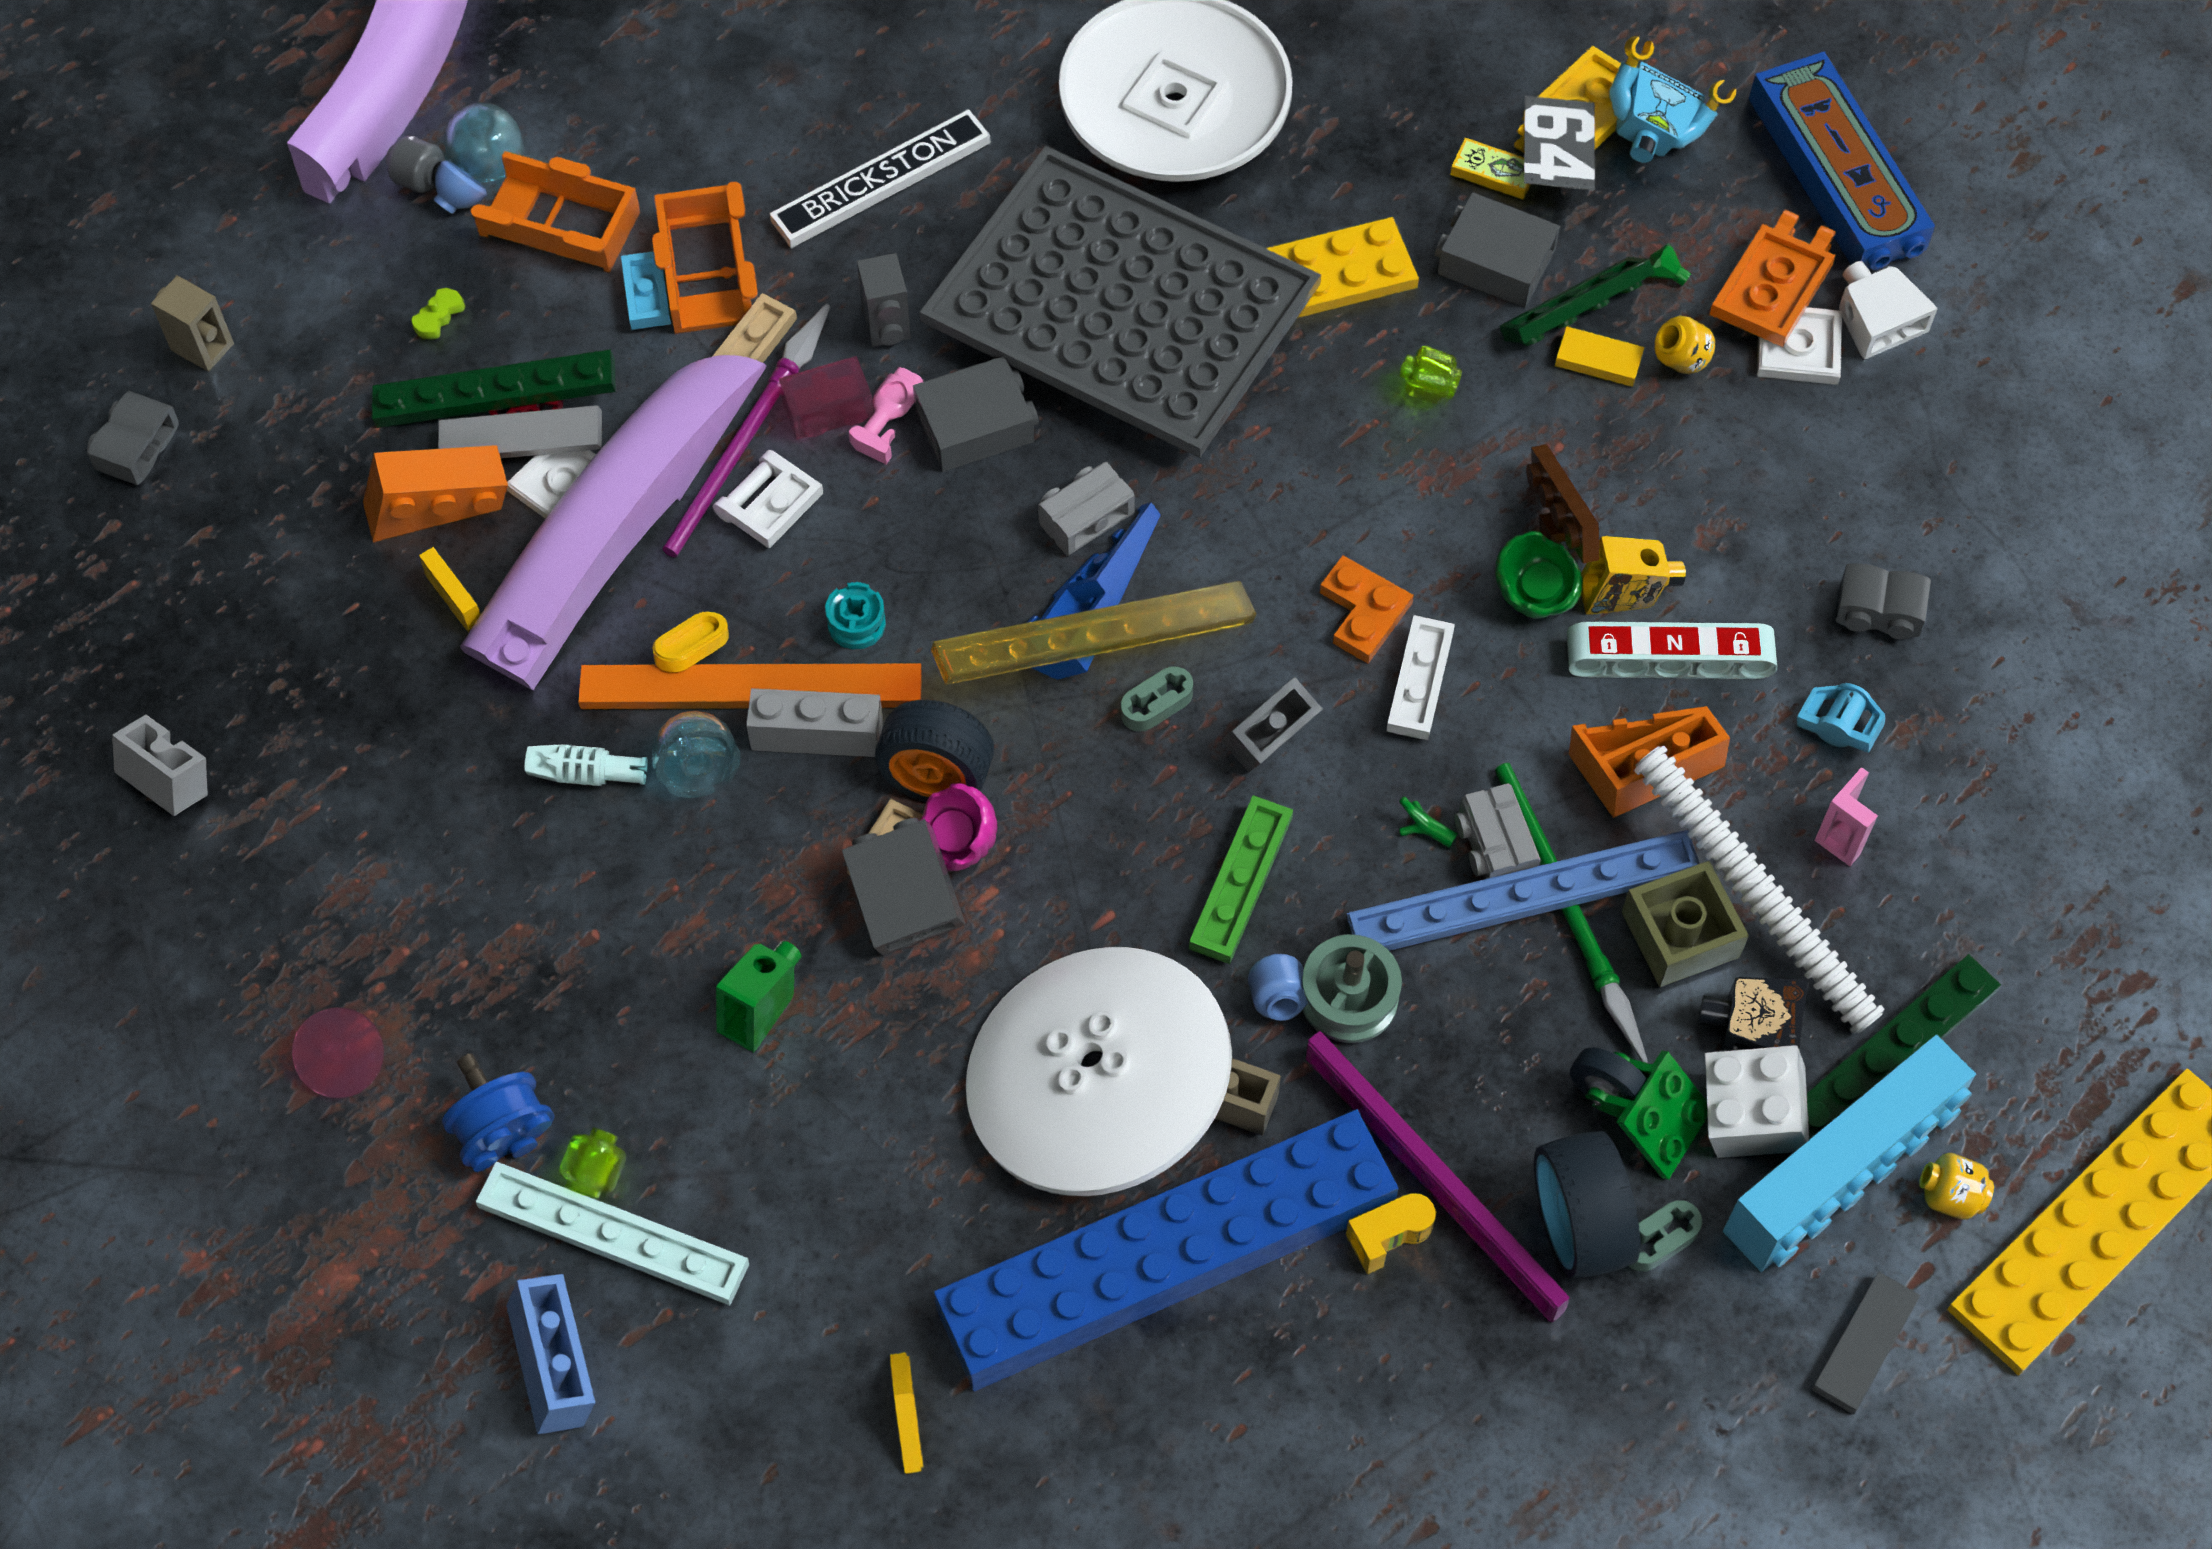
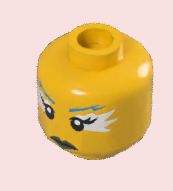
M1676 316L1666 321L1657 332L1654 341V351L1658 360L1664 365L1680 373L1693 374L1705 368L1712 359L1715 351V338L1712 331L1705 325L1690 317Z
M1945 1153L1935 1163H1927L1920 1177V1187L1924 1189L1927 1205L1933 1210L1960 1220H1968L1976 1214H1982L1989 1206L1993 1196L1994 1183L1989 1179V1173L1984 1165L1954 1153Z

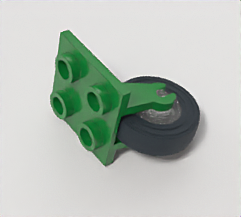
M1589 1047L1579 1053L1571 1066L1570 1076L1572 1081L1585 1094L1587 1099L1593 1101L1592 1106L1619 1118L1617 1123L1660 1177L1669 1180L1708 1117L1706 1099L1668 1051L1661 1050L1652 1065L1631 1059L1620 1052L1612 1053L1601 1048Z

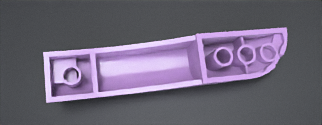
M468 0L376 1L367 27L350 60L331 89L287 142L305 193L330 204L336 195L347 187L351 176L364 182L386 156L389 148L395 144L432 87L453 44Z
M736 355L708 357L678 370L656 389L601 448L549 513L460 645L462 651L525 687L534 690L579 619L614 571L676 499L681 500L765 370V364L755 359Z

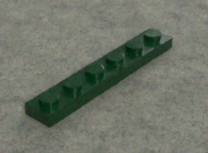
M611 349L373 385L372 420L377 428L616 392L615 358Z
M1968 954L1807 1093L1809 1140L1936 1034L1942 1040L1995 995L2000 989L2001 984L1971 955Z

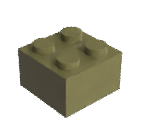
M1710 861L1629 889L1621 912L1659 987L1740 958L1749 937Z

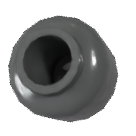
M406 136L389 148L386 154V165L388 166L389 177L395 184L419 193H426L436 188L435 175L441 161H446L439 146L413 136Z

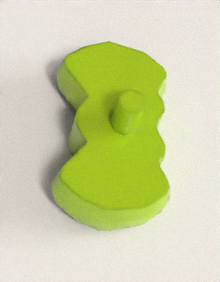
M449 288L438 289L436 295L429 300L428 305L421 308L419 314L412 317L413 330L423 339L432 340L439 338L441 327L450 322L451 314L464 311L465 304L463 298L456 290Z

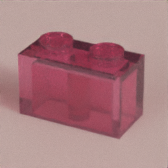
M857 356L779 378L782 403L796 440L808 436H820L826 431L842 426L860 424L864 420L869 419L874 413L872 394Z

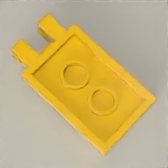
M1592 46L1538 96L1593 102L1595 149L1616 130L1617 117L1613 112L1609 90L1621 63ZM1524 109L1523 118H1522V120H1524V121H1525V109ZM1525 122L1517 130L1521 138L1514 143V147L1523 153Z

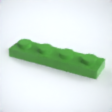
M1254 795L1252 796L1189 941L1190 950L1228 964L1231 963L1293 818V809Z

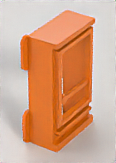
M504 151L502 161L506 178L490 207L477 204L471 209L478 234L484 237L492 235L599 266L604 269V272L610 273L640 214L636 188L591 176L590 168L587 165L564 158L554 157L549 163ZM540 193L558 197L545 224L527 220ZM565 200L614 213L601 239L576 231H564L551 227Z
M730 182L723 186L654 195L659 232L652 237L656 267L660 270H665L670 312L675 334L737 325L751 308V299L755 298L758 294L754 265L749 261H745L739 225V219L745 215L741 184ZM729 222L736 268L723 267L721 270L677 276L671 230ZM732 275H737L739 289L680 297L678 283L717 277L728 279Z

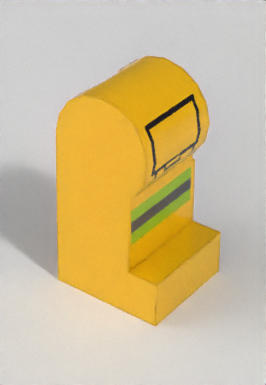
M1412 1193L1348 1221L1346 1236L1367 1274L1384 1267L1387 1251L1404 1243H1422L1429 1237L1435 1220L1436 1211L1434 1204L1426 1196Z

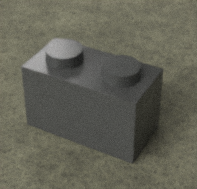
M897 253L858 260L857 269L861 305L872 347L884 344L894 345L900 341L911 339L907 290Z
M1293 677L1221 741L1244 768L1250 772L1306 725L1323 708L1297 678Z

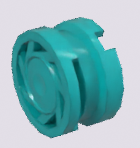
M852 582L847 583V587L840 590L836 588L828 596L825 604L828 632L837 644L852 650L865 649L874 645L883 636L886 621L883 599L878 591L875 592L870 589L868 584Z

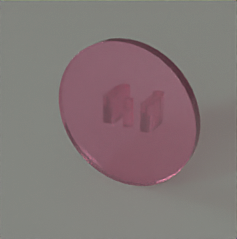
M328 1008L309 1017L297 1031L292 1047L293 1064L300 1079L316 1093L332 1098L349 1097L366 1089L377 1078L384 1061V1044L378 1029L365 1015L349 1008Z

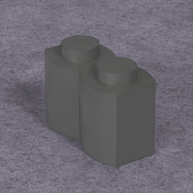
M128 391L111 406L108 415L109 422L91 435L87 445V454L94 470L139 485L152 470L158 454L167 447L174 436L179 422L173 406Z
M1846 564L1841 580L1835 622L1857 632L1878 629L1896 639L1920 637L1926 619L1931 579L1913 572L1887 571L1868 564Z

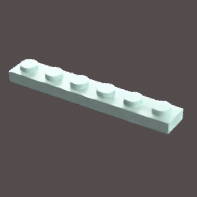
M497 1161L476 1200L479 1209L727 1305H731L749 1266V1261L746 1257Z

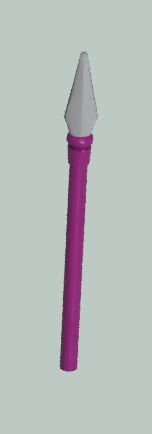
M825 304L786 342L783 358L778 360L776 368L768 380V385L665 543L663 551L670 557L676 558L781 393L785 392L793 379L798 376L799 369L811 361L830 309L829 304Z

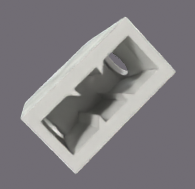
M1862 261L1851 264L1844 271L1843 277L1849 285L1844 290L1839 310L1842 311V318L1864 360L1929 332L1937 307L1898 268L1890 266L1871 274Z

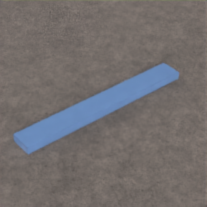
M1684 830L1347 913V922L1351 935L1371 938L1391 951L1627 893L1629 889L1700 863L1693 842L1687 835L1689 831Z

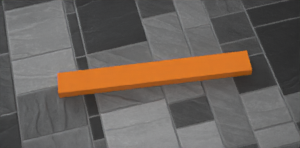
M921 663L694 664L684 671L667 672L661 670L656 665H581L578 703L580 709H749L751 688L874 694L880 695L882 708H895L906 702L921 700L922 667Z

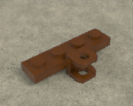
M1548 445L1531 447V463L1526 465L1527 480L1529 486L1536 488L1542 507L1550 510V513L1539 515V532L1555 543L1560 544V542L1566 541L1568 548L1575 550L1583 564L1599 561V523Z

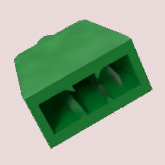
M781 941L774 950L762 944H754L716 986V1027L719 1034L753 1053L757 1050L794 995V969L802 955L793 944Z

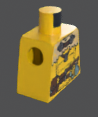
M1601 536L1599 540L1600 560L1586 563L1581 572L1583 578L1581 595L1586 615L1649 608L1654 606L1664 587L1684 585L1686 578L1685 565L1682 561H1667L1664 546L1658 540Z

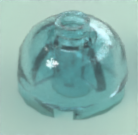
M473 103L459 109L450 118L444 133L447 160L470 176H473L478 182L496 181L506 176L502 161L504 151L521 156L524 154L523 139L517 122L509 112L492 103Z
M688 711L669 718L659 728L652 743V764L658 781L666 785L668 792L675 796L686 798L702 797L716 792L711 786L721 783L724 779L729 783L734 778L740 766V750L725 722L707 712Z

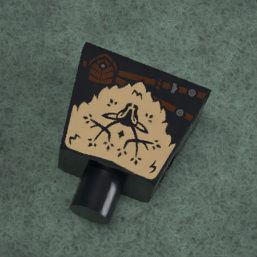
M1758 977L1735 978L1728 995V1000L1703 995L1698 1021L1723 1026L1720 1046L1722 1051L1795 1045L1799 1049L1809 981Z

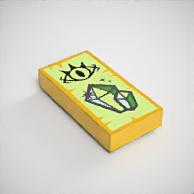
M1468 138L1464 139L1451 166L1450 175L1522 200H1524L1531 185L1524 183V157Z

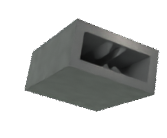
M1472 192L1466 205H1458L1451 221L1453 229L1450 234H1443L1438 242L1435 256L1440 258L1437 274L1526 308L1556 250L1560 226Z
M1005 357L993 359L913 385L915 410L942 472L1034 442V425L1039 424L1035 406L1032 401L1025 402L1022 395L1024 393V385L1021 375L1017 369L1011 371Z
M918 818L902 820L893 826L894 830L880 836H877L876 833L862 835L852 841L853 846L842 849L873 947L883 956L966 925L935 832L925 819L920 821Z

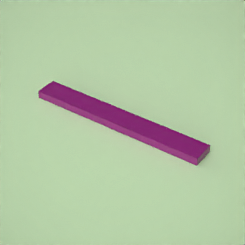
M1321 1031L1308 1040L1307 1062L1353 1111L1358 1109L1364 1123L1549 1322L1553 1323L1564 1314L1570 1297L1328 1038Z

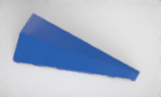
M1152 502L1143 504L1137 509L1139 514L1127 531L1118 529L1111 536L1115 544L1107 552L1100 555L1093 554L1053 595V602L1041 618L1033 615L1026 622L1029 631L1021 640L1008 641L1001 650L1006 657L1057 680L1088 671L1160 518V513Z

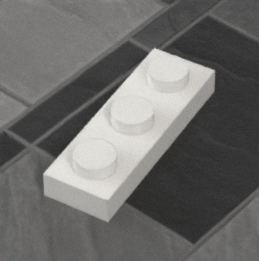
M1413 615L1388 719L1387 732L1429 740L1455 624Z

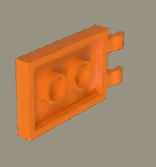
M1788 210L1783 211L1774 228L1762 224L1713 302L1709 315L1783 347L1833 266L1835 255L1829 253L1832 247L1830 242L1835 236L1836 231L1821 225L1810 244L1793 237L1796 231L1794 226L1800 216Z

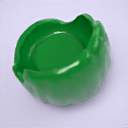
M1529 531L1510 539L1497 556L1495 562L1497 585L1506 602L1519 613L1535 619L1563 614L1573 608L1578 602L1583 589L1582 574L1574 558L1561 543L1558 544L1549 540L1541 532Z

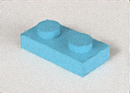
M654 251L621 256L631 330L671 324L664 270L656 267Z

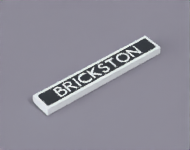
M968 109L771 212V223L787 244L793 248L990 144V134Z

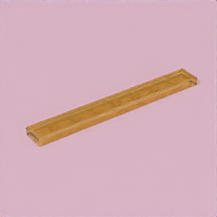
M1241 581L937 640L933 642L931 652L945 684L949 685L1253 623L1257 614Z

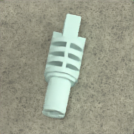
M563 744L527 747L525 758V772L527 775L559 783L593 786L606 785L607 780L639 783L641 785H645L646 782L644 771L647 772V757L609 755V751H606L605 748Z

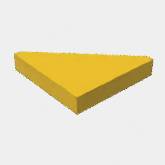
M906 1352L890 1354L905 1474L921 1472L923 1461L910 1359Z

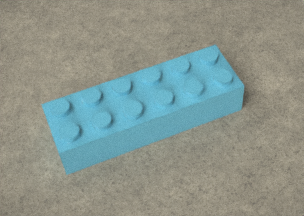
M1936 1034L1741 1196L1736 1202L1723 1233L1760 1272H1763L1773 1262L1778 1267H1781L1798 1251L1799 1248L1796 1245L1806 1234L1811 1239L1817 1237L1832 1222L1829 1217L1839 1207L1845 1212L1861 1199L1865 1193L1862 1189L1872 1179L1877 1184L1882 1182L1897 1167L1895 1162L1904 1152L1911 1157L1929 1140L1927 1135L1936 1126L1943 1130L1952 1123L1961 1113L1959 1108L1972 1095L1968 1087L1975 1078L1976 1073Z

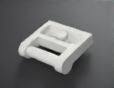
M767 450L759 458L760 464L727 497H720L713 505V509L723 521L727 523L732 522L770 549L823 494V488L821 483L774 451ZM771 475L777 476L745 510L741 508Z

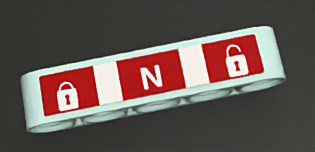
M1580 622L1572 625L1567 630L1569 672L1578 677L1763 679L1770 677L1777 671L1774 629L1766 624Z

